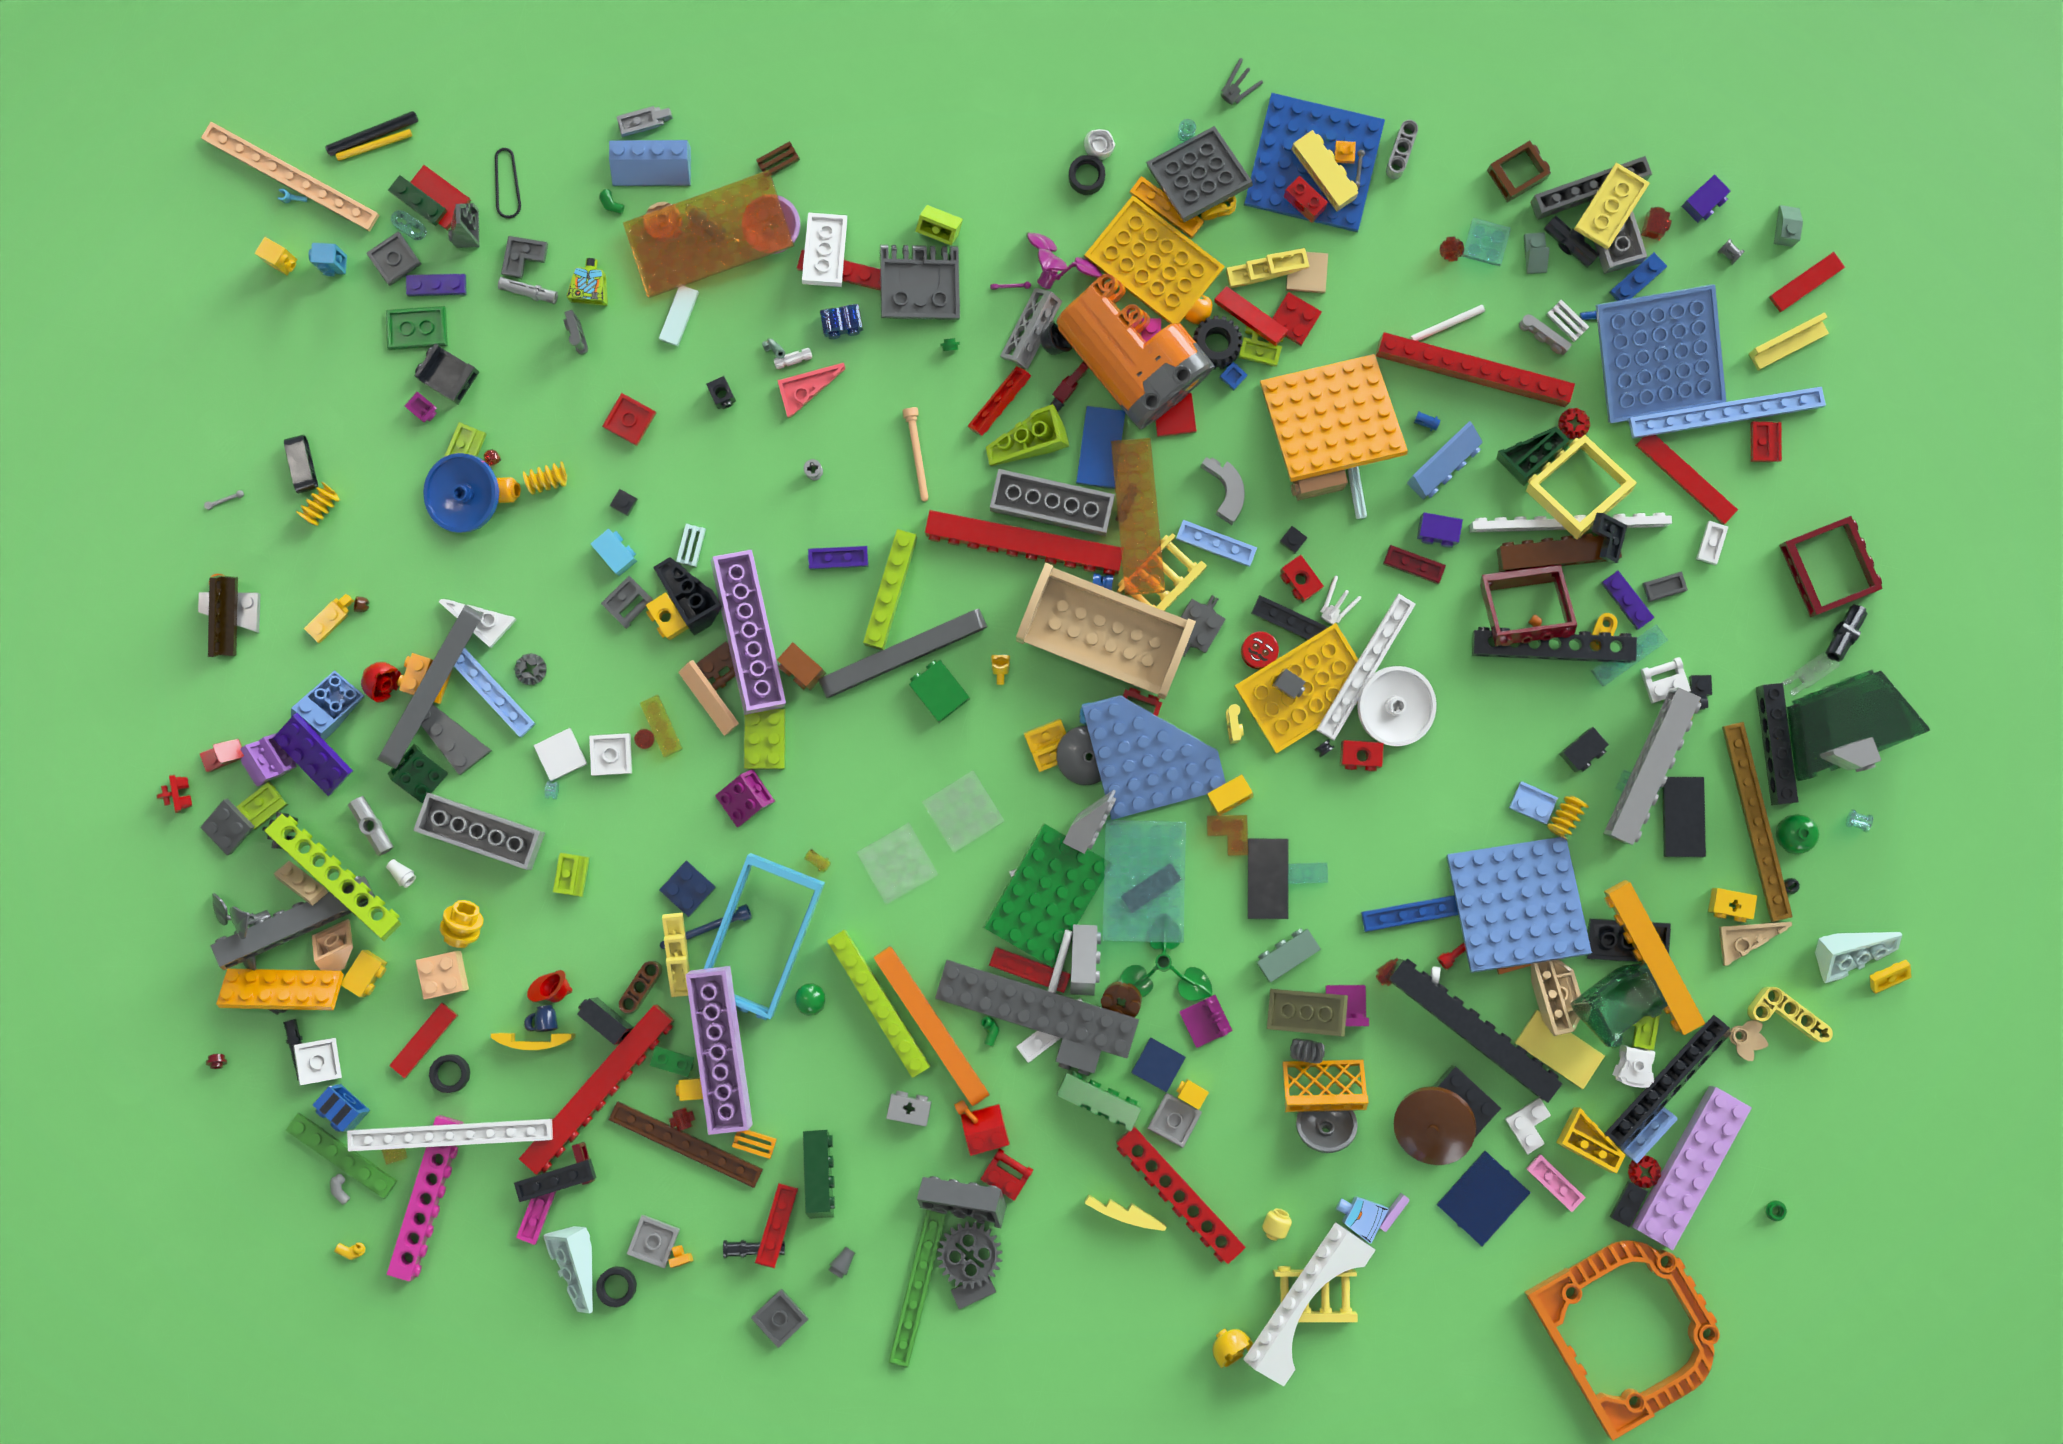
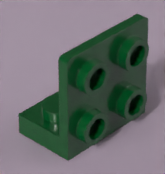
M413 744L403 755L397 768H392L388 775L391 781L423 803L426 794L432 793L448 773L423 754L417 745Z

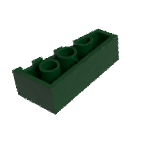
M828 1130L803 1131L805 1213L810 1219L834 1217L835 1196H833L832 1188H835V1180L831 1168H834V1157L830 1154V1148L833 1147V1135H829Z

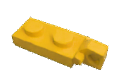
M347 594L339 600L337 598L334 599L304 629L318 643H321L348 616L349 610L347 608L354 600Z

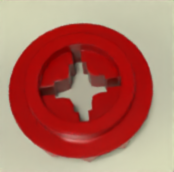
M1578 407L1569 408L1561 414L1558 426L1567 438L1579 439L1587 434L1591 426L1590 417L1587 416L1585 411L1578 409ZM1576 416L1577 422L1581 425H1577L1574 429L1573 424L1569 421H1572Z
M1645 1155L1638 1163L1633 1160L1628 1167V1175L1633 1184L1641 1188H1650L1657 1184L1658 1179L1661 1177V1167L1657 1160ZM1639 1166L1644 1168L1650 1167L1648 1170L1650 1177H1647L1645 1175L1640 1177L1642 1174V1170Z

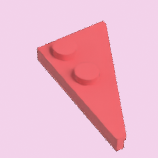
M844 363L778 380L787 417H792L846 369Z

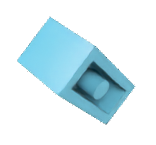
M607 529L591 545L618 576H621L637 562L634 558L636 553L629 545L625 547L621 543L624 539L617 531L612 532L610 529Z

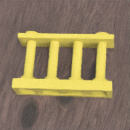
M1173 533L1170 536L1165 535L1159 542L1161 546L1128 579L1124 577L1119 582L1117 593L1121 594L1125 590L1135 600L1165 611L1206 569L1207 565L1202 560L1198 564L1196 562L1193 563L1172 543L1175 535ZM1165 548L1188 568L1189 574L1185 578L1179 577L1158 557ZM1152 562L1174 582L1175 588L1171 592L1165 591L1144 571ZM1138 576L1160 596L1161 602L1157 606L1150 604L1131 585Z
M1278 1266V1270H1273L1274 1276L1280 1277L1281 1302L1289 1292L1288 1277H1299L1303 1270H1290V1266ZM1350 1269L1336 1276L1341 1277L1342 1307L1340 1311H1332V1308H1330L1329 1282H1327L1321 1288V1308H1319V1311H1311L1308 1303L1298 1322H1358L1357 1313L1350 1308V1276H1357V1272L1354 1269Z

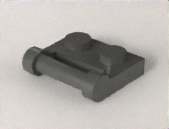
M573 310L564 312L566 319H563L566 330L570 332L569 342L571 345L576 346V351L579 354L584 355L588 352V345L581 322Z
M628 576L601 604L627 629L631 625L630 623L647 607L646 604L653 601V599ZM641 595L643 600L623 617L621 613Z

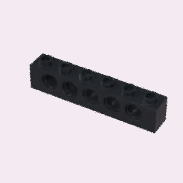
M1783 683L1761 685L1756 687L1771 806L1797 803L1799 801Z

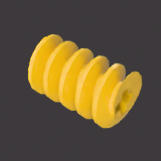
M562 461L560 462V468L553 463L552 470L545 465L544 472H542L540 467H537V474L530 469L529 476H527L523 471L525 485L532 495L536 493V489L540 493L543 492L544 487L547 491L551 490V484L555 489L559 487V483L562 487L566 486L567 474Z
M321 482L324 487L323 489L316 488L319 493L318 495L311 494L314 499L313 501L305 500L308 507L300 506L303 513L296 511L307 522L316 526L319 525L316 518L323 520L322 512L327 514L330 512L327 506L332 508L335 506L332 500L337 502L340 500L337 493L324 482Z
M1571 795L1570 797H1564L1566 804L1561 803L1559 805L1562 810H1556L1555 814L1558 817L1551 818L1554 824L1549 823L1547 825V828L1552 833L1566 840L1565 834L1572 835L1569 827L1576 829L1573 821H1581L1577 814H1585L1581 808H1589L1585 802Z

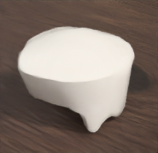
M1092 130L1084 139L1086 153L1097 157L1100 161L1108 158L1115 147L1114 140L1107 130Z

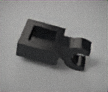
M1711 675L1689 676L1690 693L1701 697L1699 701L1701 707L1699 710H1705V708H1708L1707 696L1712 695Z

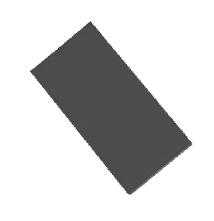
M1682 571L1642 583L1648 602L1688 590Z
M988 1276L989 1283L982 1280V1287L975 1283L974 1289H971L970 1284H967L965 1289H963V1284L951 1289L959 1309L996 1293L990 1276Z

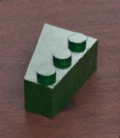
M1554 427L1526 441L1518 442L1505 450H1499L1496 459L1525 486L1534 474L1540 473L1541 469L1548 462L1551 463L1562 450L1565 451L1568 448L1570 440L1557 427Z

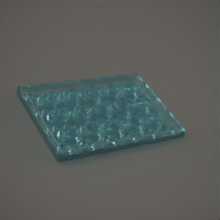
M1106 820L1103 941L1184 943L1186 822Z

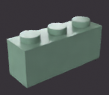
M1300 928L1291 934L1293 938L1287 942L1285 939L1274 945L1276 947L1275 950L1270 953L1266 950L1258 956L1259 960L1256 963L1268 982L1271 983L1321 950L1308 929L1302 930Z

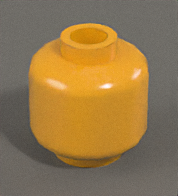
M512 477L496 478L499 486L498 503L515 502L521 493L520 484Z

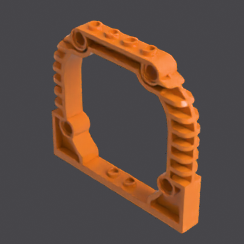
M1632 1240L1612 1243L1572 1267L1559 1271L1524 1292L1601 1426L1612 1441L1655 1416L1654 1413L1700 1386L1711 1371L1714 1356L1713 1344L1717 1343L1720 1338L1719 1330L1715 1325L1717 1320L1712 1312H1708L1705 1308L1707 1303L1703 1296L1695 1291L1694 1287H1696L1693 1279L1685 1274L1683 1270L1685 1265L1682 1260L1666 1250H1656L1645 1243ZM1667 1256L1668 1263L1662 1266L1661 1259ZM1630 1262H1645L1652 1273L1668 1281L1691 1321L1688 1326V1336L1694 1346V1350L1689 1361L1680 1370L1641 1393L1634 1389H1626L1622 1392L1621 1396H1612L1602 1392L1595 1395L1585 1378V1375H1587L1586 1370L1581 1363L1577 1364L1574 1359L1577 1356L1571 1346L1567 1347L1556 1327L1563 1324L1569 1304H1575L1581 1300L1582 1288L1621 1265ZM1573 1287L1574 1294L1571 1297H1567L1566 1290ZM1709 1328L1710 1335L1707 1338H1704L1703 1332L1705 1329ZM1637 1396L1636 1404L1630 1405V1398Z

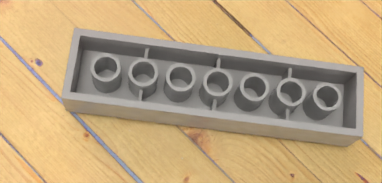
M1679 687L1670 688L1603 834L1625 844L1633 845L1634 842L1637 843L1642 834L1640 829L1643 824L1647 823L1650 817L1649 809L1651 805L1654 806L1659 797L1657 792L1660 787L1665 785L1667 776H1665L1667 770L1673 767L1676 760L1674 755L1677 750L1679 751L1684 744L1682 738L1685 732H1689L1693 724L1691 718L1693 714H1697L1701 707L1699 702L1701 697Z

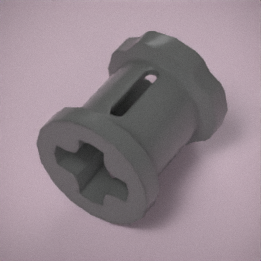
M1729 239L1718 253L1724 254L1731 260L1730 263L1733 265L1745 251L1738 249L1731 243L1732 240Z

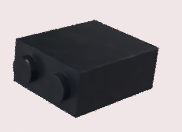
M598 997L585 999L578 1007L580 1011L577 1015L613 1045L620 1044L634 1028Z

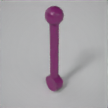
M1028 281L1021 284L990 285L992 290L1019 287L1029 289L1031 287V283Z

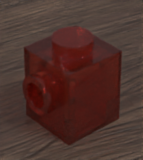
M1661 207L1651 208L1646 214L1641 235L1660 241L1671 226L1672 220H1669L1670 212Z

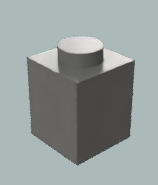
M1285 668L1272 686L1291 699H1294L1296 696L1300 697L1305 690L1303 685L1306 681Z

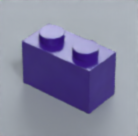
M1714 174L1681 207L1697 223L1702 218L1706 221L1714 213L1712 209L1716 205L1720 208L1728 200L1726 196L1731 190Z
M1424 512L1420 517L1417 539H1421L1422 543L1433 544V542H1438L1443 547L1452 548L1453 545L1456 546L1459 543L1463 519Z

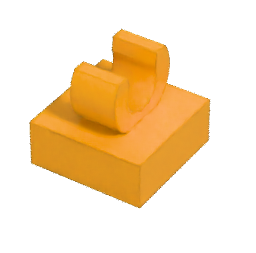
M1335 142L1336 163H1354L1356 142Z
M682 1245L672 1248L675 1258L668 1260L670 1268L694 1261L691 1253L684 1254Z

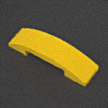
M491 1033V1038L502 1045L515 1049L541 1050L567 1043L575 1038V1034H551V1041H515V1033Z

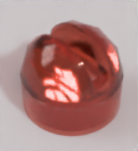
M490 449L484 454V461L489 466L501 461L500 455L496 450Z

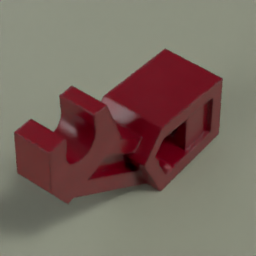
M1084 361L1071 376L1068 375L1053 392L1052 395L1061 403H1065L1079 385L1077 382L1086 375L1089 367Z

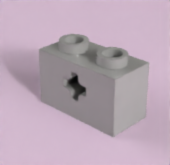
M896 1091V1094H891L886 1119L927 1126L932 1101H929L927 1096L916 1095V1098L909 1097L907 1092ZM909 1102L912 1103V1107L915 1108V1110H912L910 1113H908L907 1109L904 1108V1106H907Z

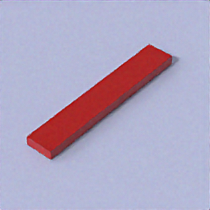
M1658 436L1642 437L1635 445L1723 525L1738 511L1731 502Z

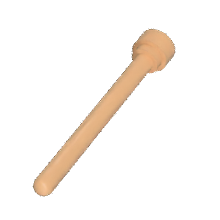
M917 407L906 408L902 410L903 418L909 424L920 497L922 501L926 502L928 500V491L916 425L919 412Z

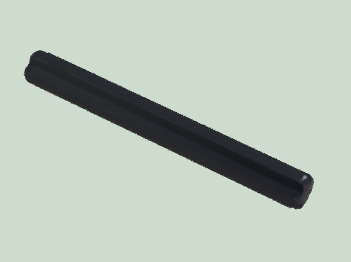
M414 111L408 112L325 146L326 151L330 156L336 155V153L418 122V117Z

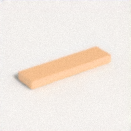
M694 660L689 661L678 673L724 736L729 734L739 722Z

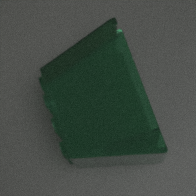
M1871 669L1847 677L1820 690L1808 693L1804 697L1797 698L1792 701V705L1787 707L1797 781L1818 776L1817 772L1829 768L1830 771L1841 768L1822 759L1821 753L1873 737L1877 750L1880 752L1930 731L1928 725L1881 670L1874 672Z

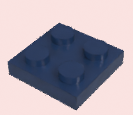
M686 860L659 891L690 917L714 891L716 886Z

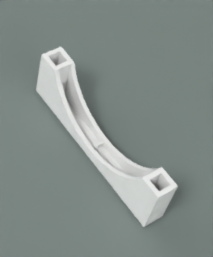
M1335 1222L1243 1360L1256 1371L1285 1386L1295 1371L1292 1359L1293 1336L1307 1304L1327 1282L1337 1275L1350 1269L1365 1267L1375 1249Z

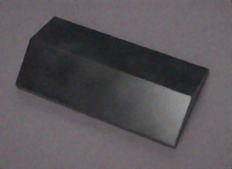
M1589 919L1587 933L1592 953L1587 955V959L1638 962L1632 952L1635 950L1632 943L1629 944L1623 935L1625 930L1622 925L1619 926L1616 920ZM1652 922L1669 954L1671 923Z

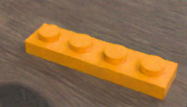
M1142 176L1130 190L1132 196H1135L1190 238H1193L1204 224V221L1198 216L1183 222L1166 194Z

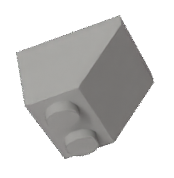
M1873 737L1858 740L1820 754L1822 759L1846 770L1855 769L1856 772L1876 767V762L1882 761Z

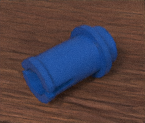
M1418 411L1414 423L1430 428V431H1436L1440 419H1437V416L1434 418Z

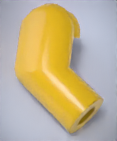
M360 1242L355 1243L351 1247L339 1243L334 1252L349 1260H353L365 1253V1246Z

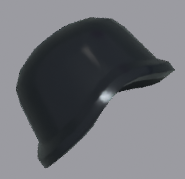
M1051 321L1049 326L1041 333L1042 347L1051 355L1070 351L1072 346L1059 332L1055 321Z

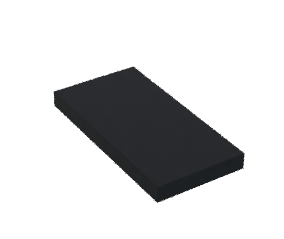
M1667 777L1666 783L1663 786L1664 857H1706L1704 777Z
M1248 838V919H1289V839Z

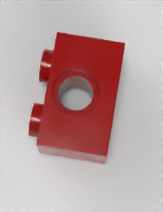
M1300 176L1285 190L1284 198L1311 223L1326 209L1328 204Z
M1302 555L1296 557L1280 570L1282 573L1280 577L1286 585L1290 584L1293 589L1291 591L1293 596L1302 602L1308 600L1324 587ZM1302 575L1305 578V583L1298 584L1295 577Z
M1343 740L1341 742L1340 766H1345L1347 770H1357V767H1365V771H1377V768H1381L1383 764L1384 743ZM1358 751L1365 752V761L1362 762L1357 759Z

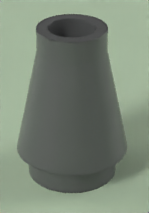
M845 1247L829 1264L831 1265L829 1271L842 1279L848 1273L855 1252Z

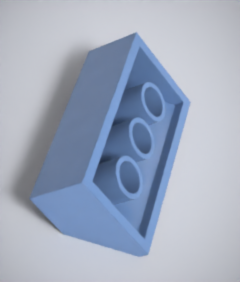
M688 140L609 141V162L613 186H691V147Z
M1469 421L1407 482L1423 500L1427 496L1431 498L1438 491L1436 487L1441 482L1445 485L1453 477L1451 473L1455 469L1459 471L1467 464L1464 461L1469 456L1473 458L1481 450L1479 446L1483 442L1473 424Z

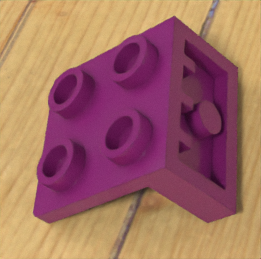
M753 769L740 774L716 794V798L736 827H740L758 811L775 802Z
M1365 985L1325 986V994L1348 996L1345 1026H1369V1018L1366 1017Z

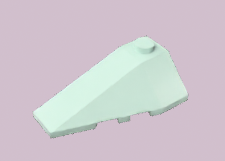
M1900 932L1837 933L1819 938L1815 954L1823 981L1828 983L1842 979L1849 975L1848 971L1856 967L1859 970L1864 968L1865 963L1873 958L1879 960L1898 950L1902 934Z
M573 1226L543 1235L551 1259H556L561 1269L558 1271L559 1276H563L569 1285L567 1292L577 1312H593L592 1246L586 1227Z

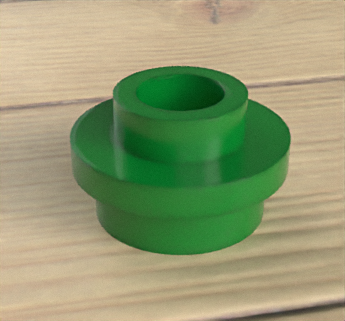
M955 338L944 339V343H940L943 351L958 350V345H960V342H956Z
M1774 1200L1767 1204L1765 1212L1769 1219L1781 1221L1785 1218L1787 1209L1782 1202ZM1774 1207L1778 1208L1777 1214H1773L1772 1212Z

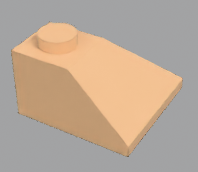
M349 919L312 935L314 962L320 970L340 971L345 969L353 949Z

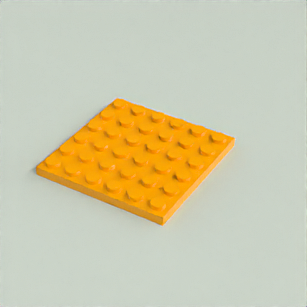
M1375 354L1260 380V386L1291 482L1407 455L1408 450Z

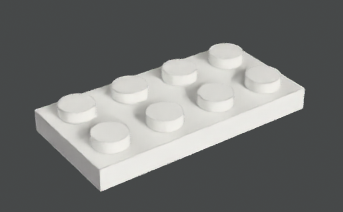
M808 213L802 284L842 287L847 230L846 215Z

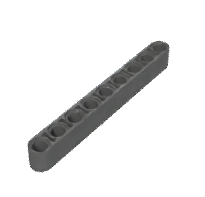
M465 604L377 760L394 769L397 768L482 618V613Z
M975 609L823 676L818 681L825 697L830 698L980 632L988 626L980 609Z

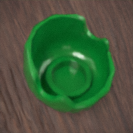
M814 983L802 985L797 990L795 996L798 1010L807 1016L816 1015L821 1012L825 1004V993L822 988Z

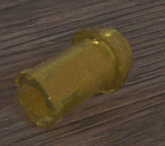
M813 849L809 850L804 858L816 866L818 871L825 872L831 864L828 861L829 858L822 857Z

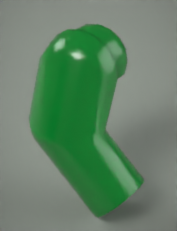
M604 189L599 195L604 208L608 211L623 214L624 205L614 202L611 195L612 192L609 189Z
M988 1016L981 1020V1025L984 1026L988 1033L984 1044L993 1047L999 1033V1027L995 1020Z

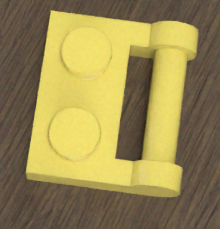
M1232 704L1226 711L1230 744L1238 743L1242 736H1244L1243 726L1238 723L1237 715L1240 713V707L1237 704Z

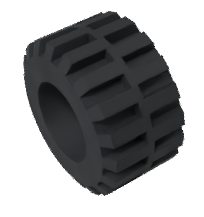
M1214 316L1213 319L1210 317L1206 318L1205 322L1202 321L1193 335L1194 341L1215 366L1213 370H1216V367L1224 369L1226 365L1230 366L1233 361L1235 362L1242 346V334L1239 332L1238 325L1234 326V321L1231 319L1227 321V317L1222 316V319H1218V316ZM1212 334H1220L1227 339L1229 345L1226 350L1215 352L1207 347L1205 340Z

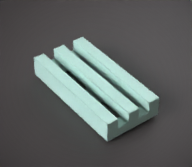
M690 524L685 525L676 560L677 563L697 566L706 531L705 528ZM692 530L685 560H683V555L689 531ZM698 531L700 532L696 545L693 561L691 562L689 560L694 540L696 537V533Z

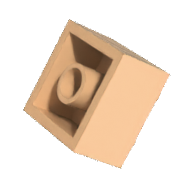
M453 951L416 960L424 1000L469 990L461 951Z

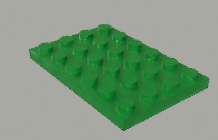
M1043 823L983 928L1048 966L1053 967L1059 954L1065 930L1073 932V924L1077 925L1112 863L1089 849L1084 854L1064 844L1063 841L1066 836Z

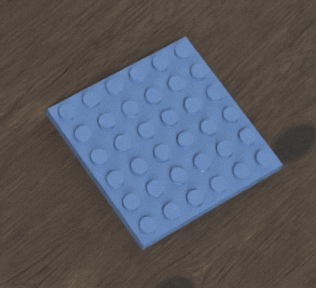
M1714 284L1596 305L1608 423L1627 421L1631 417L1726 402L1716 288Z
M1557 837L1447 854L1446 857L1470 973L1578 957L1592 953L1566 839Z

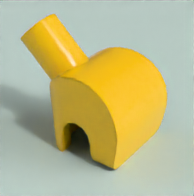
M992 655L993 674H997V685H1004V674L1009 673L1010 656Z

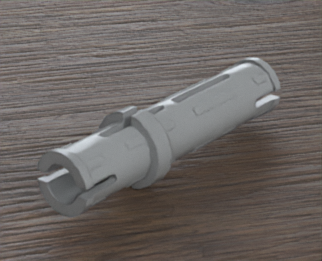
M500 277L498 281V289L528 296L535 301L542 300L555 304L558 298V292L544 289L539 285H528L504 277Z

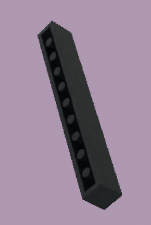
M1398 959L1385 977L1388 981L1537 1097L1549 1103L1563 1084L1558 1080L1559 1076L1550 1069L1547 1072L1543 1069L1542 1062L1535 1057L1529 1058L1524 1048L1519 1045L1515 1047L1510 1043L1512 1040L1504 1033L1498 1034L1495 1031L1496 1027L1487 1020L1483 1022L1479 1019V1013L1472 1008L1468 1010L1462 1006L1464 1002L1455 995L1453 998L1448 995L1447 992L1449 990L1440 983L1438 985L1434 984L1431 981L1432 977L1424 971L1420 973L1416 970L1417 965L1411 960Z

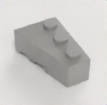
M1073 924L1070 994L1094 995L1095 983H1099L1100 971H1096V964H1100V951H1097V944H1101V932H1097V925Z

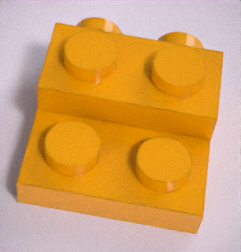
M414 653L411 654V657L407 656L404 667H406L405 674L401 675L398 679L399 691L414 695L433 660ZM451 672L437 695L435 703L441 704Z

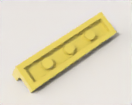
M1825 312L1752 350L1749 356L1757 370L1759 371L1828 335L1829 332L1822 322L1827 318Z

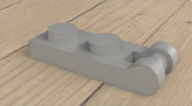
M1525 315L1519 323L1521 330H1529L1538 341L1550 345L1551 350L1557 354L1561 353L1564 355L1572 345L1532 315Z

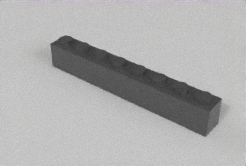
M357 876L354 879L358 884L363 882L371 889L365 876ZM347 886L344 889V893H351L354 889V886ZM371 889V891L369 892V894L372 895L373 897H375V896H374V893H373V891H372V889ZM328 892L313 906L308 902H298L290 910H281L274 913L270 919L256 921L254 926L247 929L245 939H241L235 931L234 935L220 937L210 946L219 967L226 970L352 912L334 895ZM368 899L360 900L359 907H365L368 904Z

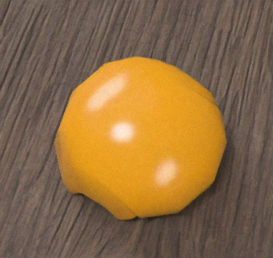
M1202 295L1203 299H1197L1185 316V319L1193 324L1205 322L1206 318L1210 317L1213 305L1209 297Z

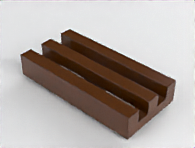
M790 141L756 159L766 178L800 160ZM790 155H793V157H791L790 159L766 171V168L782 161L784 158Z

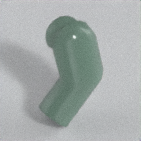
M767 339V341L762 342L766 352L772 349L777 358H784L785 351L776 341Z

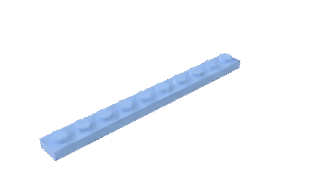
M1815 387L1631 417L1628 419L1633 439L1823 408L1826 404L1822 387Z

